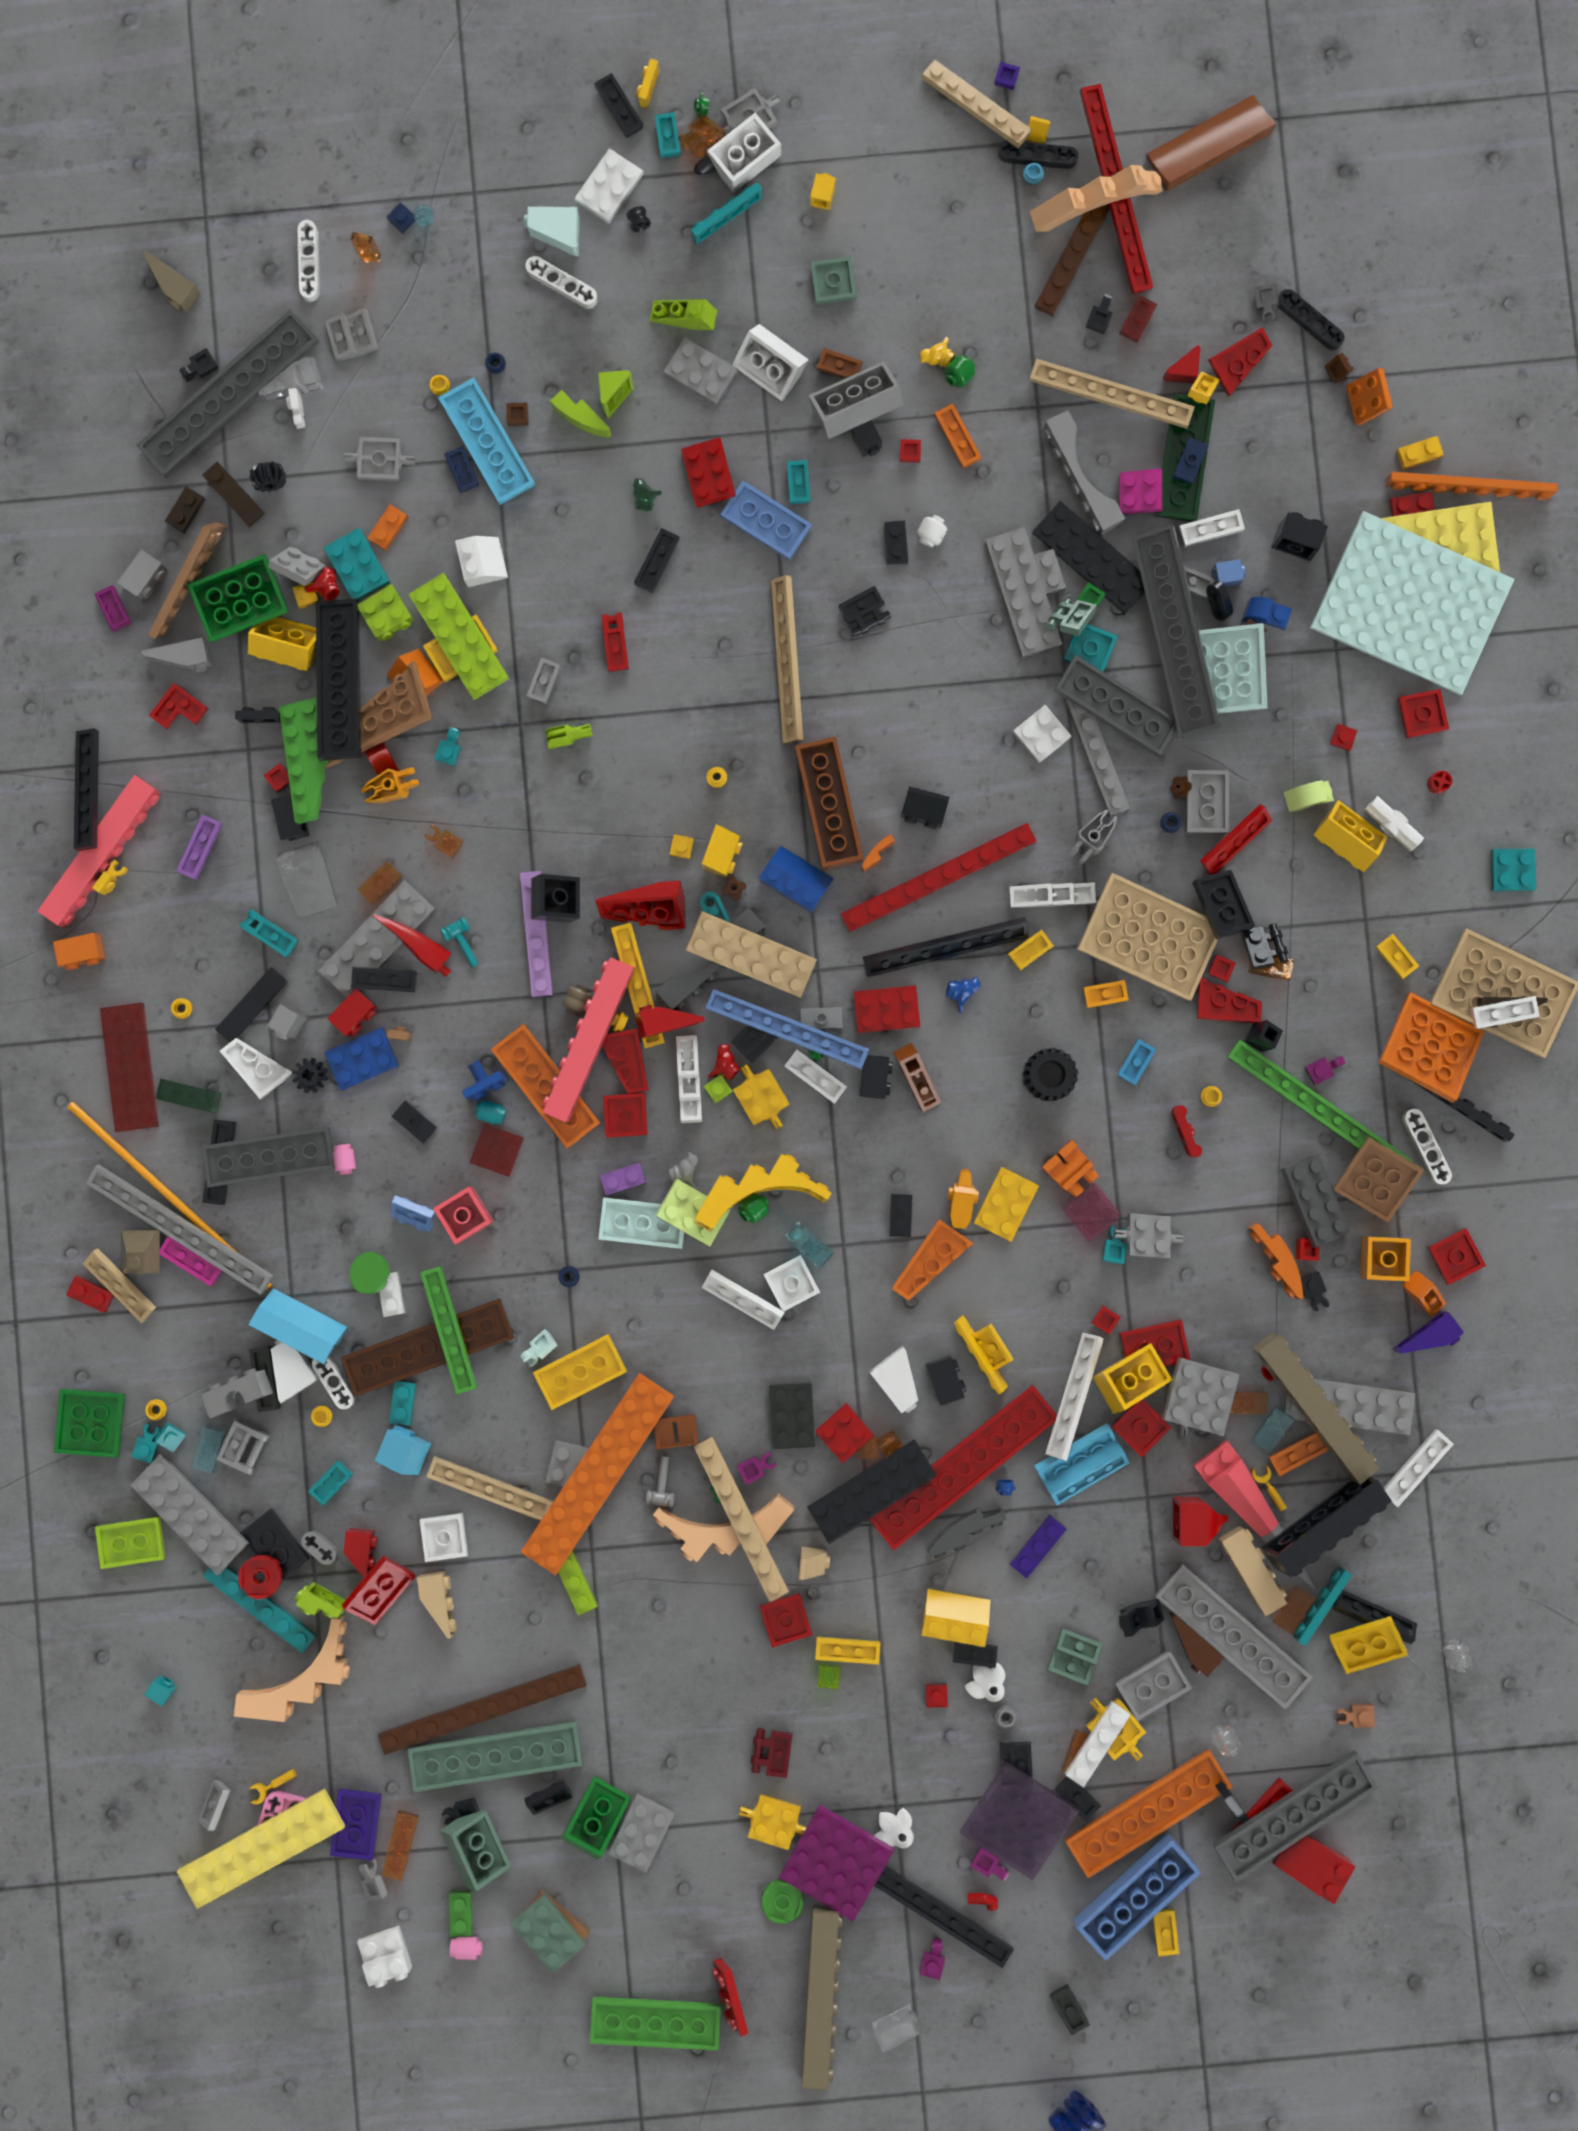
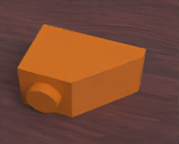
M1417 1270L1410 1275V1281H1405L1402 1284L1408 1296L1431 1318L1447 1304L1435 1284Z

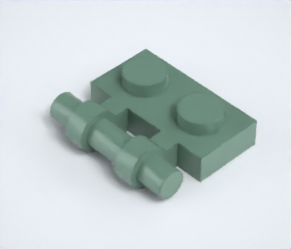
M1065 599L1059 603L1056 608L1057 611L1048 618L1046 627L1049 630H1053L1060 625L1061 632L1079 636L1096 613L1097 605L1077 600L1075 604H1072L1070 599Z

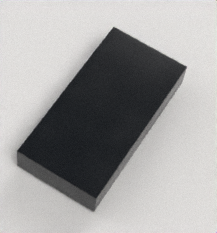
M1220 1782L1215 1785L1240 1822L1243 1824L1248 1821V1816L1225 1784Z

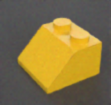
M716 824L702 861L703 870L727 878L728 873L732 874L736 865L733 859L735 854H740L743 845L740 842V836Z

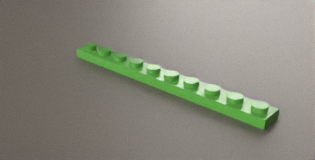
M1238 1040L1227 1055V1058L1358 1150L1369 1136L1413 1162L1409 1157L1242 1040Z

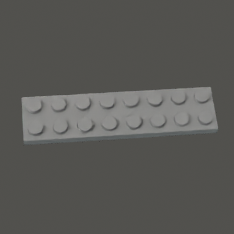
M1182 1563L1154 1595L1285 1710L1313 1678Z

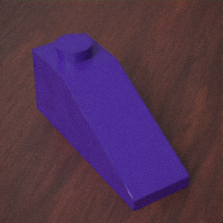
M1442 1311L1392 1349L1402 1354L1451 1346L1461 1339L1460 1336L1464 1332L1449 1312Z

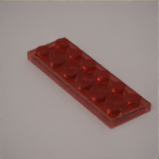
M144 1003L100 1008L115 1132L159 1127Z

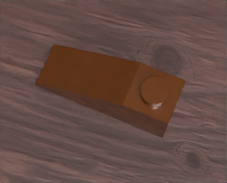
M1171 1611L1169 1615L1186 1656L1192 1663L1190 1667L1198 1675L1203 1673L1209 1677L1224 1657Z

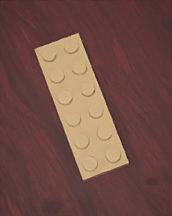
M701 911L685 948L686 951L800 998L817 959L703 911Z

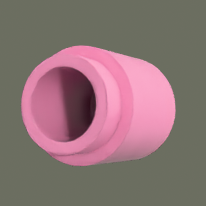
M351 1144L334 1146L332 1154L335 1172L339 1171L340 1175L352 1174V1169H356V1163Z
M457 1937L451 1940L450 1956L455 1957L456 1960H477L478 1955H482L483 1943L479 1942V1937Z

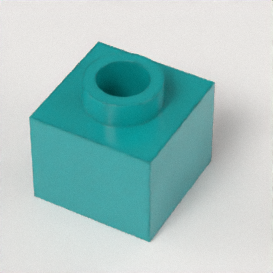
M159 1675L152 1681L144 1695L160 1706H163L169 1701L177 1686L173 1684L170 1678Z

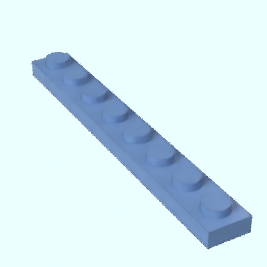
M715 989L712 990L705 1007L706 1010L861 1070L870 1051L868 1048Z

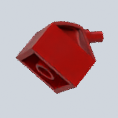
M1173 1496V1540L1180 1546H1207L1219 1532L1223 1523L1228 1522L1227 1515L1218 1514L1199 1497Z

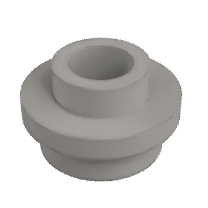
M1002 1706L995 1713V1720L1000 1727L1009 1728L1016 1722V1713L1010 1706ZM1004 1713L1009 1714V1718L1006 1720L1002 1719Z

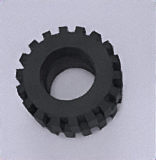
M1050 1048L1040 1050L1032 1055L1024 1066V1085L1027 1086L1029 1093L1031 1092L1035 1098H1039L1042 1101L1062 1099L1073 1091L1074 1085L1077 1083L1078 1069L1075 1067V1061H1072L1071 1056L1064 1053L1061 1049ZM1045 1063H1055L1062 1071V1080L1055 1087H1046L1039 1080V1069Z

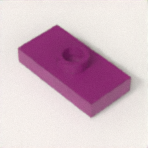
M111 585L94 593L111 631L115 632L132 624L115 586Z

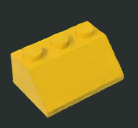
M281 617L273 618L253 626L249 631L248 654L260 659L276 662L277 664L291 666L298 670L308 671L316 659V627Z
M1339 800L1333 805L1313 834L1319 842L1329 846L1338 856L1345 858L1354 868L1360 869L1362 872H1365L1378 858L1388 839L1387 835Z
M928 1588L920 1629L921 1635L985 1647L989 1627L990 1599Z

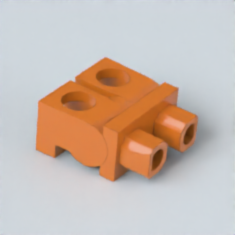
M1070 1140L1057 1152L1060 1158L1054 1155L1041 1169L1064 1192L1068 1191L1076 1198L1084 1191L1077 1182L1081 1177L1091 1184L1099 1176L1092 1168L1094 1165L1077 1147L1075 1142Z

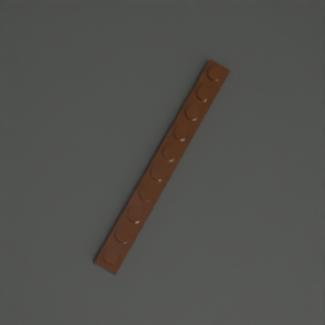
M581 1664L391 1728L380 1732L378 1737L384 1755L577 1690L585 1687L587 1683Z

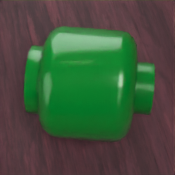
M959 355L946 365L945 379L947 383L959 388L965 386L975 375V364L968 356Z
M752 1193L739 1202V1209L737 1211L746 1223H757L768 1214L769 1209L767 1205H769V1201L763 1194Z

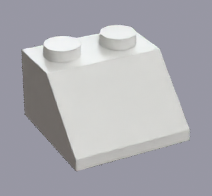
M472 536L455 540L464 581L468 587L508 578L498 537Z

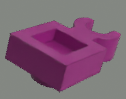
M766 1452L759 1461L755 1455L737 1465L746 1485L765 1476L763 1469H773L777 1465L776 1462L772 1464L766 1463V1458L771 1456V1452Z

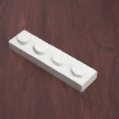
M711 1270L701 1287L773 1330L785 1313L714 1270Z
M1435 1429L1385 1485L1384 1490L1396 1507L1402 1504L1454 1445L1439 1430Z
M1111 1701L1066 1770L1065 1775L1082 1787H1085L1131 1714Z

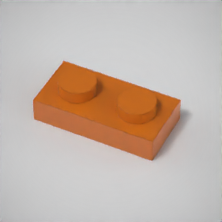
M389 504L367 539L386 551L408 519L407 514Z

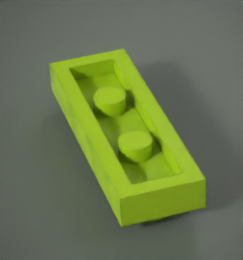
M572 1550L558 1573L579 1616L598 1607V1604Z

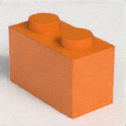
M97 933L53 941L57 965L66 968V970L78 969V965L86 964V966L97 965L99 960L106 959L101 935Z

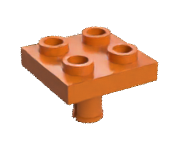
M1377 368L1346 385L1355 425H1362L1393 408L1383 368Z

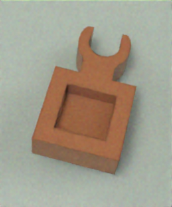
M1372 1703L1350 1704L1351 1711H1346L1342 1708L1336 1709L1338 1714L1344 1713L1343 1719L1336 1720L1341 1725L1351 1722L1353 1728L1375 1727L1374 1705Z

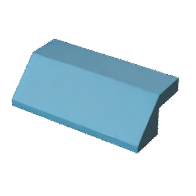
M274 1288L259 1305L249 1323L253 1328L322 1364L326 1363L335 1345H339L348 1328Z
M1106 1423L1072 1443L1067 1461L1050 1456L1034 1465L1054 1502L1056 1505H1059L1129 1464V1461L1110 1426Z

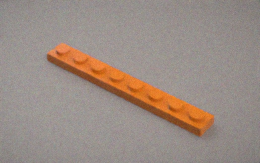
M1391 472L1386 478V487H1392L1394 490L1413 488L1414 491H1424L1428 489L1436 493L1454 491L1455 494H1466L1470 492L1475 493L1477 496L1495 494L1496 497H1507L1508 495H1513L1519 499L1537 497L1538 500H1548L1558 492V483L1404 472Z

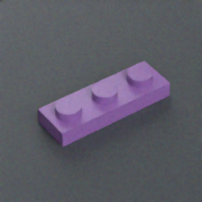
M203 814L201 815L178 865L177 872L198 880L223 825L221 822Z

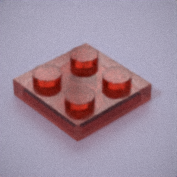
M484 1123L470 1163L510 1177L524 1137Z

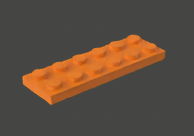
M525 1024L521 1025L490 1049L567 1149L600 1124V1121L581 1097H579L569 1123L543 1113V1101L546 1096L550 1097L553 1090L550 1088L555 1076H559L561 1071Z

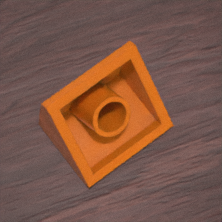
M420 649L399 656L387 673L392 682L396 675H401L408 669L407 665L412 661L417 664L426 696L444 682L439 672Z

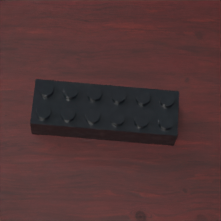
M1369 1477L1361 1485L1351 1480L1262 1546L1261 1549L1276 1570L1290 1578L1297 1576L1303 1571L1305 1566L1318 1561L1320 1555L1325 1551L1334 1549L1337 1542L1341 1539L1351 1536L1354 1532L1353 1530L1357 1527L1367 1524L1373 1515L1384 1511L1392 1500L1380 1482L1372 1477Z

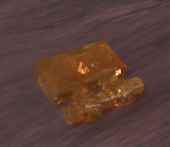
M703 114L688 126L690 132L686 135L680 134L678 138L681 145L687 150L690 149L694 156L704 158L706 156L704 148L707 146L711 148L727 134L723 128Z

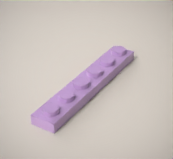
M541 871L520 873L532 997L553 995L547 924L543 920H531V878L542 874Z

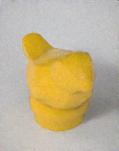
M946 337L942 343H938L930 349H923L919 355L921 363H929L932 366L940 365L941 368H945L956 357V354L951 349H947L949 338Z

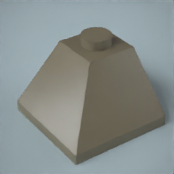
M160 1230L121 1231L122 1273L145 1274L160 1272Z

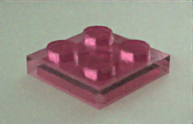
M1093 1183L1062 1208L1088 1242L1122 1216L1096 1183Z

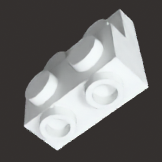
M399 1925L358 1939V1947L364 1962L362 1968L368 1987L374 1985L375 1988H380L386 1985L389 1979L395 1978V1981H400L408 1976L407 1973L410 1972L412 1963Z

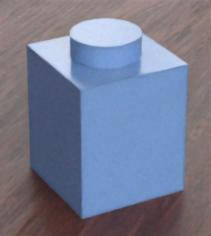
M1240 559L1215 563L1212 568L1213 578L1216 581L1223 582L1226 587L1240 585L1246 577L1245 567L1241 565Z

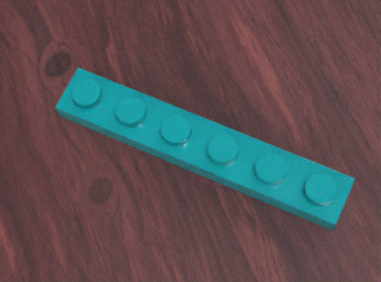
M229 1566L219 1575H216L210 1567L203 1574L202 1577L302 1654L317 1636L316 1633L269 1597L265 1599L250 1598L239 1586L238 1573Z

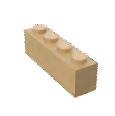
M1239 1525L1218 1538L1257 1607L1265 1617L1287 1604L1284 1599L1287 1596L1281 1585H1276L1273 1580L1276 1576L1271 1567H1266L1262 1560L1265 1557L1259 1547L1255 1549L1252 1544L1254 1538L1248 1529L1244 1530Z

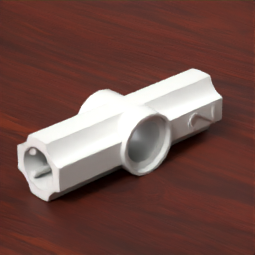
M1375 797L1364 809L1366 813L1380 824L1381 830L1386 835L1397 839L1410 852L1424 839L1421 834L1408 824V819L1401 812L1393 810L1380 797Z

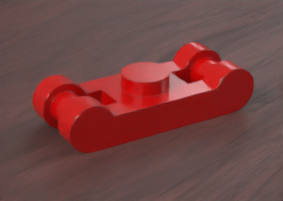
M1183 1105L1174 1106L1171 1109V1115L1186 1154L1189 1157L1201 1156L1202 1148L1195 1144L1193 1138L1195 1135L1191 1123H1187L1185 1117L1187 1114L1186 1107Z

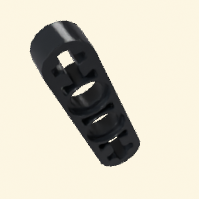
M1007 140L1000 144L998 157L1005 163L1023 165L1038 163L1043 167L1062 169L1073 168L1079 156L1077 149L1071 146L1023 142L1017 148ZM1006 148H1010V155H1006ZM1017 149H1020L1018 156H1016ZM1025 149H1030L1034 155L1031 158H1026L1022 152ZM1050 151L1053 153L1054 158L1046 160L1043 157V153ZM1058 153H1061L1060 160H1057ZM1067 154L1071 155V161H1067Z
M1285 289L1278 296L1279 305L1277 306L1281 311L1327 349L1337 350L1340 348L1345 336L1337 326L1293 290ZM1287 297H1289V298H1290V301L1287 302V303H1284V302H1283L1284 298L1286 299ZM1295 303H1297L1298 305L1295 307L1293 311L1292 307L1295 305ZM1305 309L1308 312V316L1306 318L1299 317L1297 310ZM1321 322L1324 329L1322 331L1315 330L1313 323ZM1329 329L1330 331L1324 337L1323 335L1325 334L1326 330ZM1336 336L1338 338L1337 341L1332 343L1330 341L1331 338Z

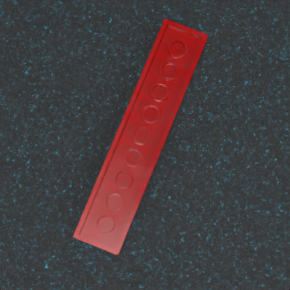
M1032 1384L931 1464L937 1475L936 1478L869 1520L894 1551L1055 1423L1056 1413Z

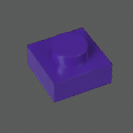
M1000 62L994 85L1014 90L1020 67Z

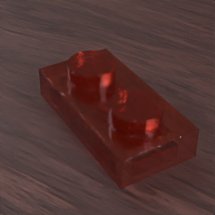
M1139 295L1119 334L1138 343L1157 304Z

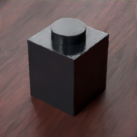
M872 420L853 428L852 436L863 457L867 455L873 456L880 451L882 440Z
M1268 1020L1261 1021L1252 1025L1245 1042L1260 1052L1276 1048L1283 1030Z

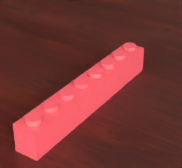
M134 775L97 826V848L83 850L78 853L37 912L60 927L65 928L66 925H70L75 918L74 914L78 908L80 909L85 905L86 897L90 892L94 891L93 885L104 871L107 872L113 859L122 853L123 845L134 836L135 828L146 819L148 810L151 806L156 805L161 792Z
M611 957L609 961L605 960L601 968L603 973L601 980H596L592 989L595 992L592 1000L588 999L584 1007V1011H586L584 1019L580 1018L575 1029L578 1031L575 1038H571L567 1049L570 1051L567 1058L563 1057L560 1062L559 1069H561L558 1077H554L550 1088L553 1090L550 1097L546 1096L543 1101V1113L569 1123L635 971L634 967Z

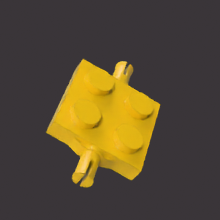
M748 1064L741 1067L746 1080L734 1088L733 1091L752 1124L756 1125L763 1120L770 1119L775 1130L782 1127L783 1124L777 1114L789 1106L790 1103L770 1068L760 1074L753 1075Z
M1118 1697L1113 1701L1130 1713ZM1097 1698L1093 1699L1094 1702L1092 1700L1090 1702V1705L1096 1710L1097 1714L1085 1725L1090 1732H1092L1108 1707H1103ZM1132 1714L1107 1751L1114 1761L1128 1751L1135 1761L1139 1760L1137 1755L1140 1758L1143 1756L1135 1745L1146 1731Z
M761 1793L758 1803L753 1810L741 1806L738 1814L750 1818L751 1826L748 1838L789 1850L794 1835L796 1833L802 1835L806 1828L805 1826L798 1825L801 1806Z

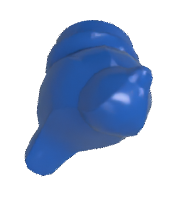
M975 976L971 980L965 979L961 982L949 981L946 997L957 1001L959 1013L963 1012L964 1003L974 992L980 989L981 983L978 977Z

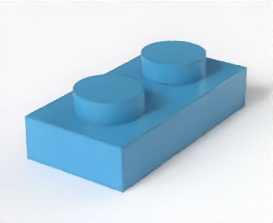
M1137 1039L1117 1076L1135 1086L1157 1049Z

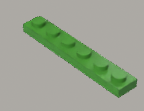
M439 1266L420 1272L456 1395L477 1389L478 1386L443 1268Z

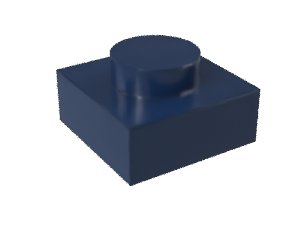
M401 202L387 216L388 221L403 234L417 220L416 216Z

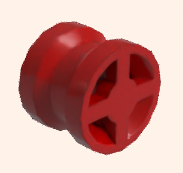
M1437 771L1428 778L1427 787L1434 794L1443 793L1451 787L1452 776L1447 771Z

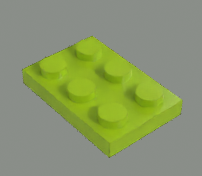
M160 1516L95 1527L100 1569L158 1561L166 1558Z

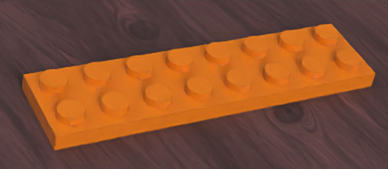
M1208 1748L1064 1840L1087 1878H1090L1219 1797L1221 1794L1215 1786L1218 1783L1223 1782L1228 1790L1233 1787Z

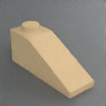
M801 1546L799 1580L824 1575L825 1568L829 1569L830 1556L827 1555V1550Z

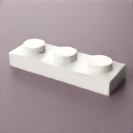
M1238 509L1183 524L1178 529L1183 547H1188L1243 532L1245 527L1240 510Z
M1536 996L1470 1009L1474 1029L1540 1017Z
M797 1049L784 1066L834 1104L847 1088L846 1085Z

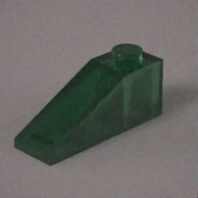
M160 1078L155 1099L217 1113L222 1092Z

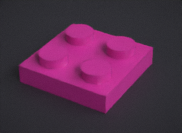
M1161 468L1120 472V510L1123 515L1162 511Z

